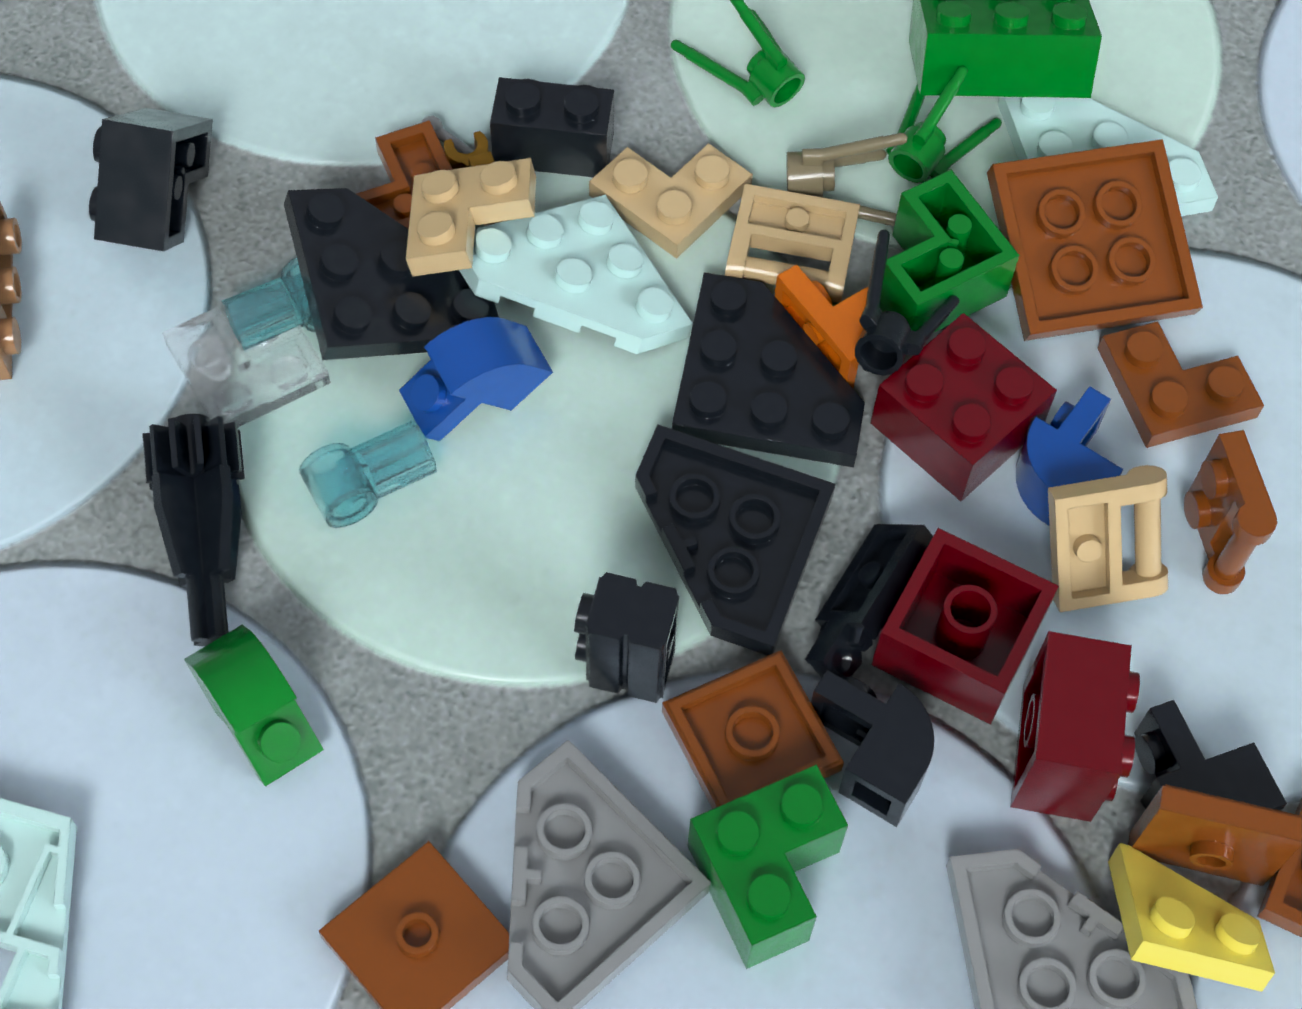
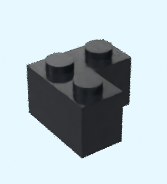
M143 108L102 119V126L97 129L93 141V157L96 162H99L98 185L93 189L89 201V216L95 222L94 240L157 251H166L184 242L188 185L208 177L213 119L150 108Z

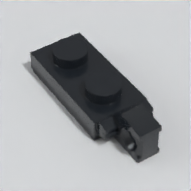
M874 524L815 619L821 626L816 642L805 660L821 678L827 670L841 678L852 677L862 664L861 651L865 652L873 645V640L876 639L881 629L885 626L933 538V535L925 525Z

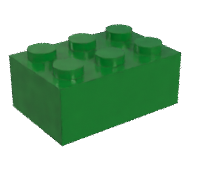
M913 0L909 45L920 95L940 96L956 70L960 66H964L967 68L968 74L955 96L1091 98L1102 34L1089 0Z

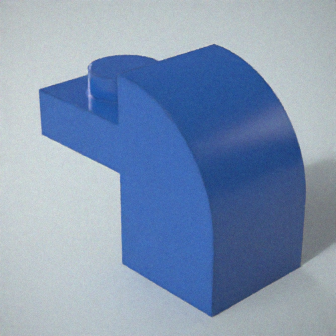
M484 317L458 324L426 344L424 347L431 360L402 386L399 392L424 438L441 441L481 403L512 411L546 380L553 371L527 326L504 318Z
M1090 386L1075 406L1066 401L1060 407L1050 425L1035 417L1017 461L1015 475L1019 494L1027 508L1048 526L1049 487L1121 476L1123 472L1121 467L1086 447L1098 431L1111 401L1109 397Z

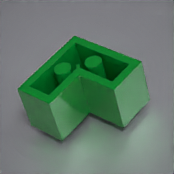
M952 170L901 193L892 236L904 251L887 259L879 306L882 312L894 311L903 315L907 319L910 329L916 331L949 296L956 295L960 301L958 306L934 331L936 332L949 326L963 313L969 316L1007 297L1020 255Z
M817 764L690 819L687 846L699 871L711 882L709 892L746 969L810 940L817 916L795 872L839 853L848 828V824Z

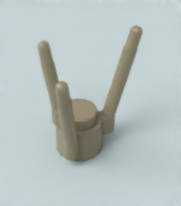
M897 133L826 148L787 152V191L826 198L823 197V191L835 190V167L884 160L887 154L883 149L903 145L907 142L908 137L905 133ZM860 205L858 218L894 226L897 214Z

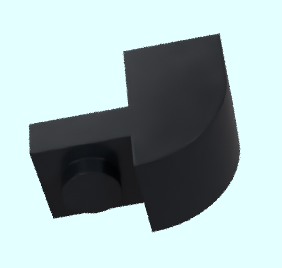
M827 670L813 691L811 704L823 726L859 746L845 768L838 793L897 827L917 795L932 759L934 731L929 714L914 693L900 683L885 704L878 700L875 692L862 681L853 677L841 678Z
M1174 700L1149 708L1134 732L1136 736L1135 749L1141 765L1149 774L1155 773L1156 775L1155 780L1140 800L1145 810L1161 787L1166 784L1279 811L1287 804L1254 742L1205 760Z

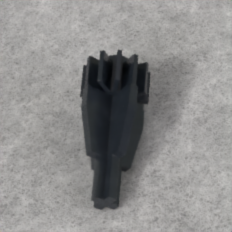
M184 414L175 418H169L168 427L152 424L149 426L150 433L142 434L146 483H149L150 490L153 491L154 509L173 577H178L180 587L187 589L191 641L194 642V646H207L229 632L224 583L235 580L242 517L240 491L236 480L245 478L241 434L235 421L224 424L223 417L220 416L210 420L208 416L203 414Z

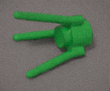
M730 0V2L762 48L752 57L747 65V72L750 74L749 81L744 80L681 41L673 40L671 42V48L741 92L753 106H756L765 99L771 107H780L790 101L800 91L805 82V75L781 50L756 11L748 8L744 0Z
M960 66L956 70L924 122H919L914 126L926 96L920 95L918 84L916 85L898 133H905L907 135V142L903 145L888 147L886 150L891 167L904 179L914 183H923L929 176L934 178L947 172L954 163L1001 127L1002 121L999 118H993L945 154L944 145L946 144V137L936 125L967 76L968 70L966 67Z

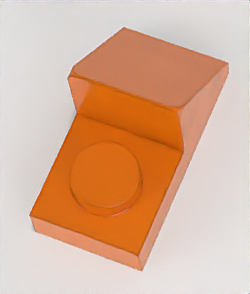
M796 264L777 275L774 296L849 385L854 388L859 364L855 357V345L863 330L859 319L865 308L868 287L832 306L831 298L823 285L818 281H811Z

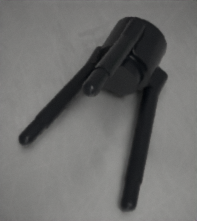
M885 229L879 231L877 236L866 304L859 319L863 330L855 345V357L862 366V369L866 372L882 376L898 371L906 355H919L926 340L948 318L960 302L956 295L949 296L916 331L910 329L909 323L903 315L894 311L881 312L879 306L890 233Z

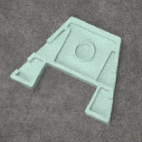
M0 798V948L16 952L0 989V1009H62L77 826L71 817Z

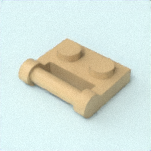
M745 184L728 254L725 276L776 285L777 275L794 266L793 264L748 256L750 247L831 262L829 271L804 266L799 267L811 281H818L823 285L832 302L840 303L842 301L860 204Z
M1150 465L1138 466L1122 476L1048 488L1052 583L1059 585L1053 601L1059 612L1162 595L1168 590V568L1161 563V498L1167 494V473L1164 469ZM1134 504L1135 564L1128 571H1122L1121 506Z

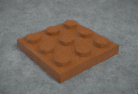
M1163 139L992 164L987 171L999 230L1020 255L1011 284L1024 341L1195 315L1203 308Z

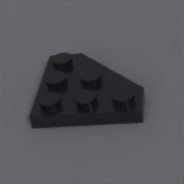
M348 188L288 190L284 201V208L322 360L426 353L427 351L424 347L426 344L458 324L477 318L499 317L495 302L474 295L459 270L412 277L406 261L409 229Z
M704 272L672 429L719 445L854 468L865 402L763 282Z
M657 424L635 475V488L710 636L767 656L773 654L832 501L836 484Z

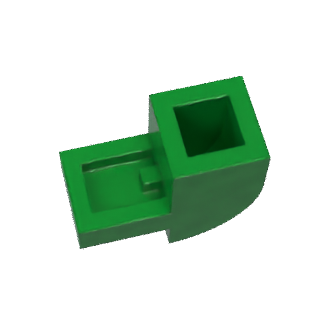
M244 625L238 626L184 659L215 713L228 726L257 777L265 787L324 750L295 701L297 697L282 672L259 639Z

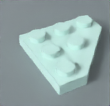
M999 97L998 106L1018 160L1163 139L1181 216L1213 210L1218 195L1199 151L1091 98Z
M606 195L537 212L534 214V217L503 221L476 228L472 268L459 270L474 295L495 303H499L501 296L535 308L533 317L577 333L580 332L582 326L616 338L615 347L635 354L685 340L693 325Z

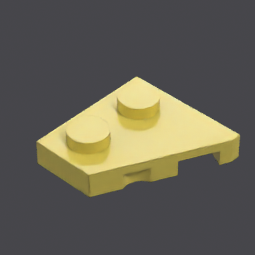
M1119 843L1108 864L1131 960L1262 992L1274 976L1275 970L1259 920L1130 845Z

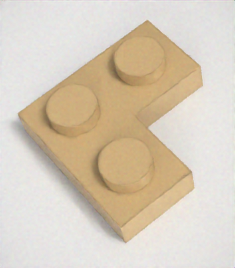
M709 143L672 177H669L627 147L589 181V196L594 198L606 195L622 220L677 259L742 197L744 185H752L753 174Z
M531 158L497 161L486 165L452 170H437L431 173L414 175L406 261L412 277L472 268L475 225L534 217L536 173Z

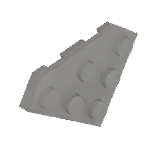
M569 740L523 776L517 785L507 980L534 1009H581L706 896L711 886V882Z
M1012 849L951 856L949 858L946 868L975 1009H1198L1189 974L1131 960L1122 922L1079 891L1074 895L1040 871L1042 865L1021 850Z

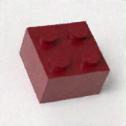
M963 313L926 344L919 355L912 356L898 371L891 374L879 385L870 424L961 502L1024 445L1029 428L1035 417L1044 422L1046 421L1057 389Z
M937 528L880 633L871 665L991 725L1047 614L1059 585Z
M1048 631L1023 685L1010 807L1091 822L1105 800L1113 801L1118 786V779L1120 776L1127 778L1130 775L1135 754V737L1125 734L1126 712H1134L1140 689V674L1130 671L1132 645Z

